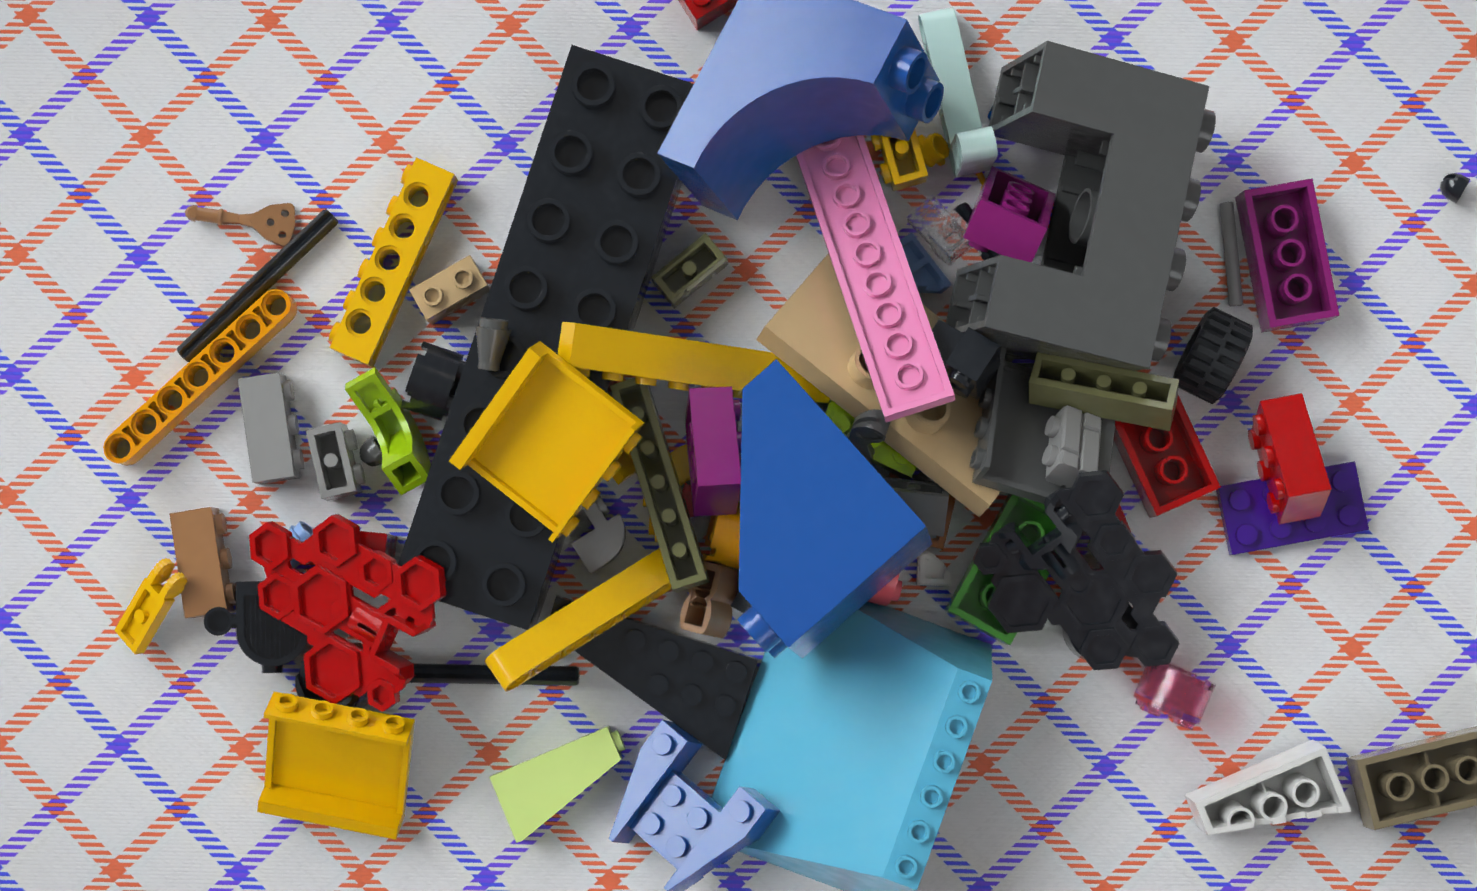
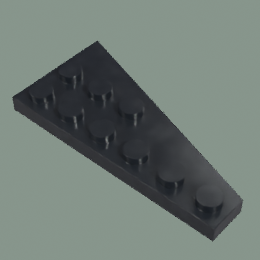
M557 595L550 616L574 600ZM628 617L575 650L579 655L726 760L758 658Z

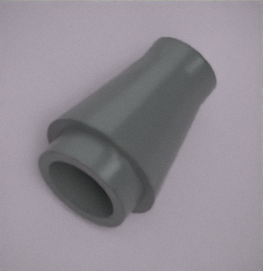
M480 317L479 326H476L478 369L500 371V363L512 331L508 329V320Z

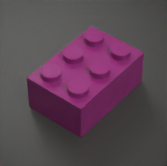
M732 386L689 388L685 430L693 516L734 515L737 512L741 488L742 432H738L737 421H740L741 418L740 401L733 400Z

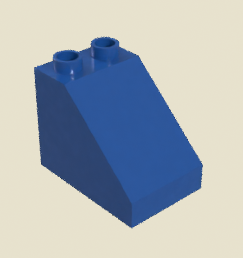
M776 359L742 389L739 592L752 606L737 620L766 653L769 652L774 658L787 647L801 658H804L930 547L932 541L927 526Z

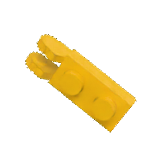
M169 558L159 560L148 577L144 578L115 628V632L134 654L145 653L173 605L174 598L182 593L185 588L184 586L188 582L182 572L171 576L175 564ZM167 580V583L162 586L161 584Z

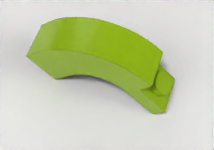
M376 367L345 384V391L371 426L381 448L382 470L399 494L403 495L425 483L431 467L427 448L410 411L401 408L403 399L395 388L391 390Z

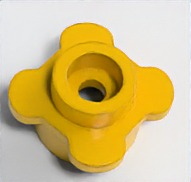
M939 133L929 134L927 137L922 134L917 136L925 164L928 167H933L935 164L943 166L945 158L949 156V147L946 140Z

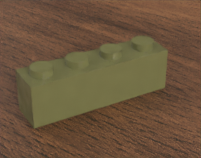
M1037 352L1029 380V403L1060 410L1068 405L1082 410L1083 414L1090 413L1105 419L1170 431L1177 403L1179 379Z

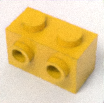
M915 129L909 141L894 137L870 135L874 150H881L884 163L879 164L884 184L890 183L892 191L915 186L927 181L928 172Z

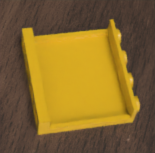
M540 341L528 348L452 455L449 462L459 470L467 465L550 529L553 533L548 540L553 543L562 534L568 537L577 527L580 519L576 515L582 507L588 510L597 500L601 492L596 488L603 479L609 482L619 470L621 464L617 462L618 458L624 451L630 454L642 438L638 431L645 422Z
M273 692L263 718L269 719L265 783L258 800L257 812L396 840L405 817L415 719L330 703L323 700L299 697L288 693Z

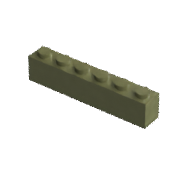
M635 378L610 385L613 398L645 422L638 431L642 438L631 451V457L672 590L678 593L709 583L710 579L649 385L635 384Z

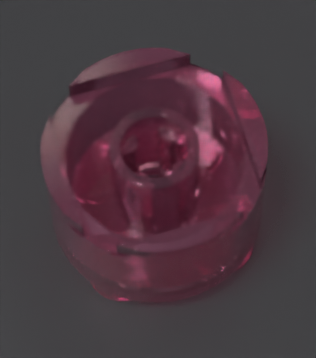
M1173 664L1147 666L1144 668L1133 697L1136 698L1135 704L1139 705L1140 709L1155 716H1160L1163 711L1168 713V717L1173 719L1174 723L1193 730L1195 724H1200L1216 684L1207 679L1205 682L1196 678V674Z

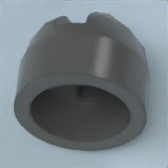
M370 436L361 446L359 454L360 459L364 463L373 467L382 464V452L377 438Z

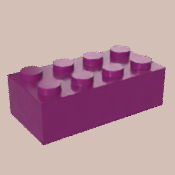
M992 166L975 202L963 238L969 240L968 244L979 251L988 252V250H992L1004 256L1032 263L1048 229L1055 193Z
M1313 178L1242 191L1235 197L1261 333L1330 321L1340 316Z

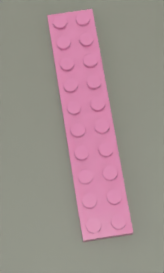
M857 135L838 138L821 143L797 154L796 157L885 422L887 423L956 401L864 136Z

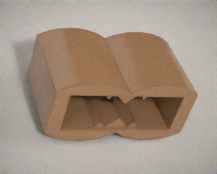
M704 562L710 582L689 589V596L684 601L680 613V627L683 630L724 638L732 621L731 604L739 591V570Z

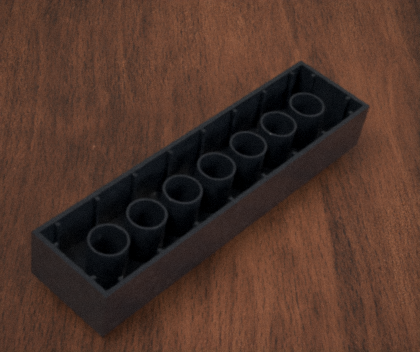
M571 45L481 317L509 321L508 329L512 331L500 363V371L478 369L479 359L475 332L398 563L400 566H403L415 556L422 555L442 566L445 573L446 596L439 600V602L525 630L538 623L566 537L562 534L552 543L548 540L553 533L550 529L467 465L459 470L449 460L529 347L541 341L558 354L562 322L634 331L682 186V181L657 153L694 85L693 83ZM590 370V377L587 378L612 397L610 385L616 384L617 381L601 379V371Z

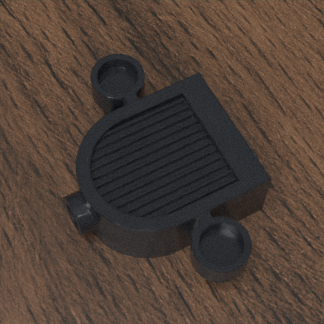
M262 581L235 582V614H231L225 608L214 607L207 611L204 616L205 629L212 635L220 636L226 634L231 628H235L236 639L240 649L248 658L262 665V673H283V665L294 660L303 651L307 643V635L259 609L257 585Z

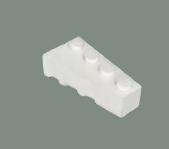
M1313 739L1185 794L1197 827L1208 836L1251 829L1258 825H1275L1287 823L1286 821L1311 819L1336 812L1339 814L1352 812L1326 747Z

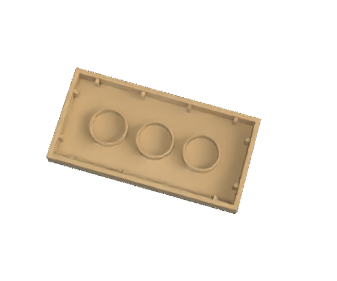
M828 253L765 325L756 340L856 418L865 411L872 409L881 410ZM923 304L931 329H933L938 319H942ZM954 392L956 401L891 421L884 441L886 444L978 517L990 507L1001 491L972 483L974 468H970L971 456L978 444V438L974 437L975 426L978 419L982 416L983 409L978 406L979 398L977 400L970 395L968 398H963Z

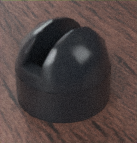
M1458 173L1448 174L1440 184V191L1445 198L1457 203L1470 179Z

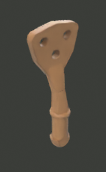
M291 203L269 205L253 214H235L223 211V209L198 207V205L189 206L185 210L186 217L193 222L217 223L219 226L222 224H241L253 228L265 240L282 247L291 241L295 229V208ZM283 211H287L289 215L287 217H283L281 213ZM273 220L274 225L269 226L267 221ZM284 232L286 237L280 238L278 234Z

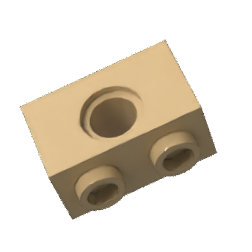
M469 255L409 289L425 319L433 325L489 293L490 287L475 261Z

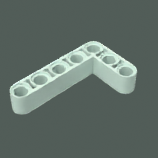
M953 7L919 14V28L925 53L940 80L939 82L944 87L943 99L938 111L945 140L949 147V158L954 176L957 178L989 171L998 157L997 142L992 126L982 128L955 10Z

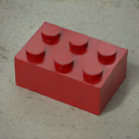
M1299 393L1260 401L1257 413L1253 415L1252 429L1248 430V439L1251 449L1258 452L1260 461L1257 462V469L1260 480L1262 482L1266 481L1269 489L1267 504L1270 513H1276L1279 525L1321 517L1332 488L1303 394Z
M1179 395L1170 431L1115 420L1113 440L1149 518L1159 516L1221 488Z

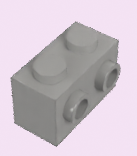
M341 422L306 430L321 499L330 501L362 493L361 484H365L366 480L361 463L356 464L353 450L358 449L354 430H348L347 425Z

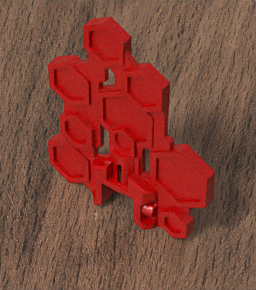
M339 514L331 515L313 529V535L304 542L292 537L291 531L273 521L266 522L249 535L251 560L264 567L267 577L257 585L259 609L307 635L308 643L314 646L303 654L306 688L335 704L342 702L352 694L361 697L367 693L368 704L381 712L390 709L400 702V691L414 677V663L391 651L390 648L399 629L415 637L430 631L436 626L434 604L446 596L444 568L422 555L415 556L403 566H400L393 557L380 550L374 551L361 544L360 526ZM294 559L303 565H307L310 562L316 565L303 574L292 567L291 561ZM353 586L373 598L383 594L391 600L377 609L354 596ZM340 629L361 641L363 649L334 633V631Z

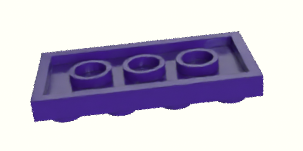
M1355 461L1325 467L1332 490L1321 517L1280 525L1276 513L1271 514L1268 508L1267 493H1269L1266 481L1262 482L1260 479L1221 486L1216 492L1229 555L1369 530Z

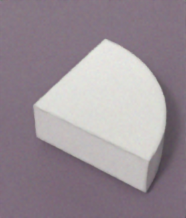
M926 551L917 557L916 585L952 587L950 572L938 557Z

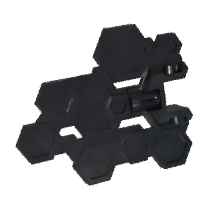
M1107 470L1081 472L1078 474L1072 487L1060 488L1046 497L1044 501L1045 512L1056 528L1033 544L1029 542L1015 522H1010L993 533L989 542L979 544L973 557V562L983 575L993 574L991 582L995 586L987 602V607L1007 633L1042 630L1047 619L1052 625H1060L1093 670L1119 668L1124 656L1138 658L1144 667L1169 665L1180 644L1179 639L1167 623L1159 621L1153 612L1160 599L1167 596L1177 576V571L1162 550L1143 552L1124 522L1120 521L1115 515L1124 493ZM1083 531L1090 537L1087 545L1088 549L1103 568L1092 569L1076 548ZM1046 569L1062 589L1059 597L1038 570ZM1129 602L1133 606L1130 613L1138 623L1136 629H1130L1122 619Z

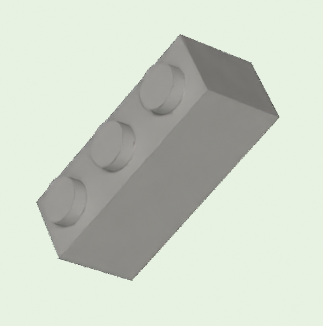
M280 372L239 378L238 384L252 483L260 485L301 478L300 470L304 469V457L301 448H296L295 435H299V422L297 415L291 414L290 401L295 399L292 381L287 380L286 375Z

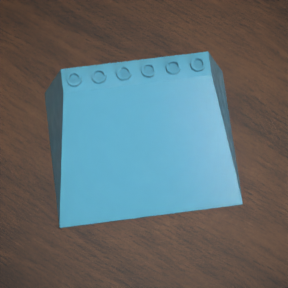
M866 602L804 658H801L788 647L776 658L769 652H765L711 798L724 808L739 786L754 788L777 807L780 812L759 840L750 846L744 847L739 852L843 891H917L992 683L991 644L894 608Z

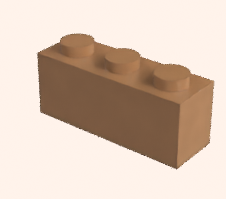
M215 507L170 513L178 572H182L186 576L188 581L181 593L185 618L203 617L207 611L214 607H222L229 612H233L235 583H230L228 569L232 568L231 552L229 548L224 546L223 534H227L225 515L223 513L220 514L219 508Z

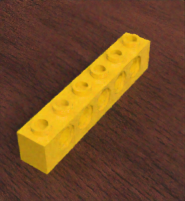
M417 157L413 165L408 164L402 174L400 182L404 185L399 196L394 195L389 202L386 211L389 218L385 227H379L374 235L372 246L375 249L370 259L365 258L359 268L357 277L360 278L356 290H350L344 301L343 309L346 312L341 323L337 321L329 334L328 340L332 342L329 348L371 368L376 363L458 182L455 174ZM419 191L427 192L429 197L425 205L420 207L412 205L411 200L415 193ZM405 222L413 223V234L408 238H399L397 235L399 226ZM389 254H398L400 257L399 265L393 270L384 269V258ZM376 285H383L385 287L384 297L377 302L370 301V289ZM363 316L369 317L371 320L369 330L362 334L356 333L354 329L356 320Z

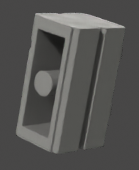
M1067 405L1055 416L1052 415L1048 419L1044 433L1049 437V443L1042 456V464L1046 465V481L1059 486L1066 485L1065 488H1070L1073 486L1079 473L1098 471L1101 417L1090 413L1083 414L1082 410Z

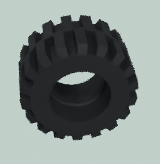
M1216 307L1207 311L1194 330L1175 369L1173 378L1179 379V388L1210 404L1219 400L1232 382L1247 353L1253 336V326Z

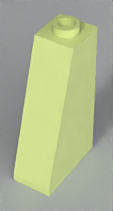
M606 726L489 777L516 843L527 838L623 758L621 751L626 748L618 730L612 732L610 726Z

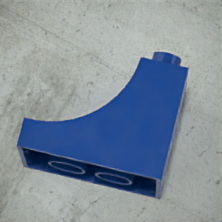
M738 0L657 154L702 206L738 220L745 205L766 178L788 160L811 147L838 138L857 135H879L909 141L919 121L929 123L936 116L942 103L944 87L939 82L940 80L927 54L924 52L908 20L855 0Z

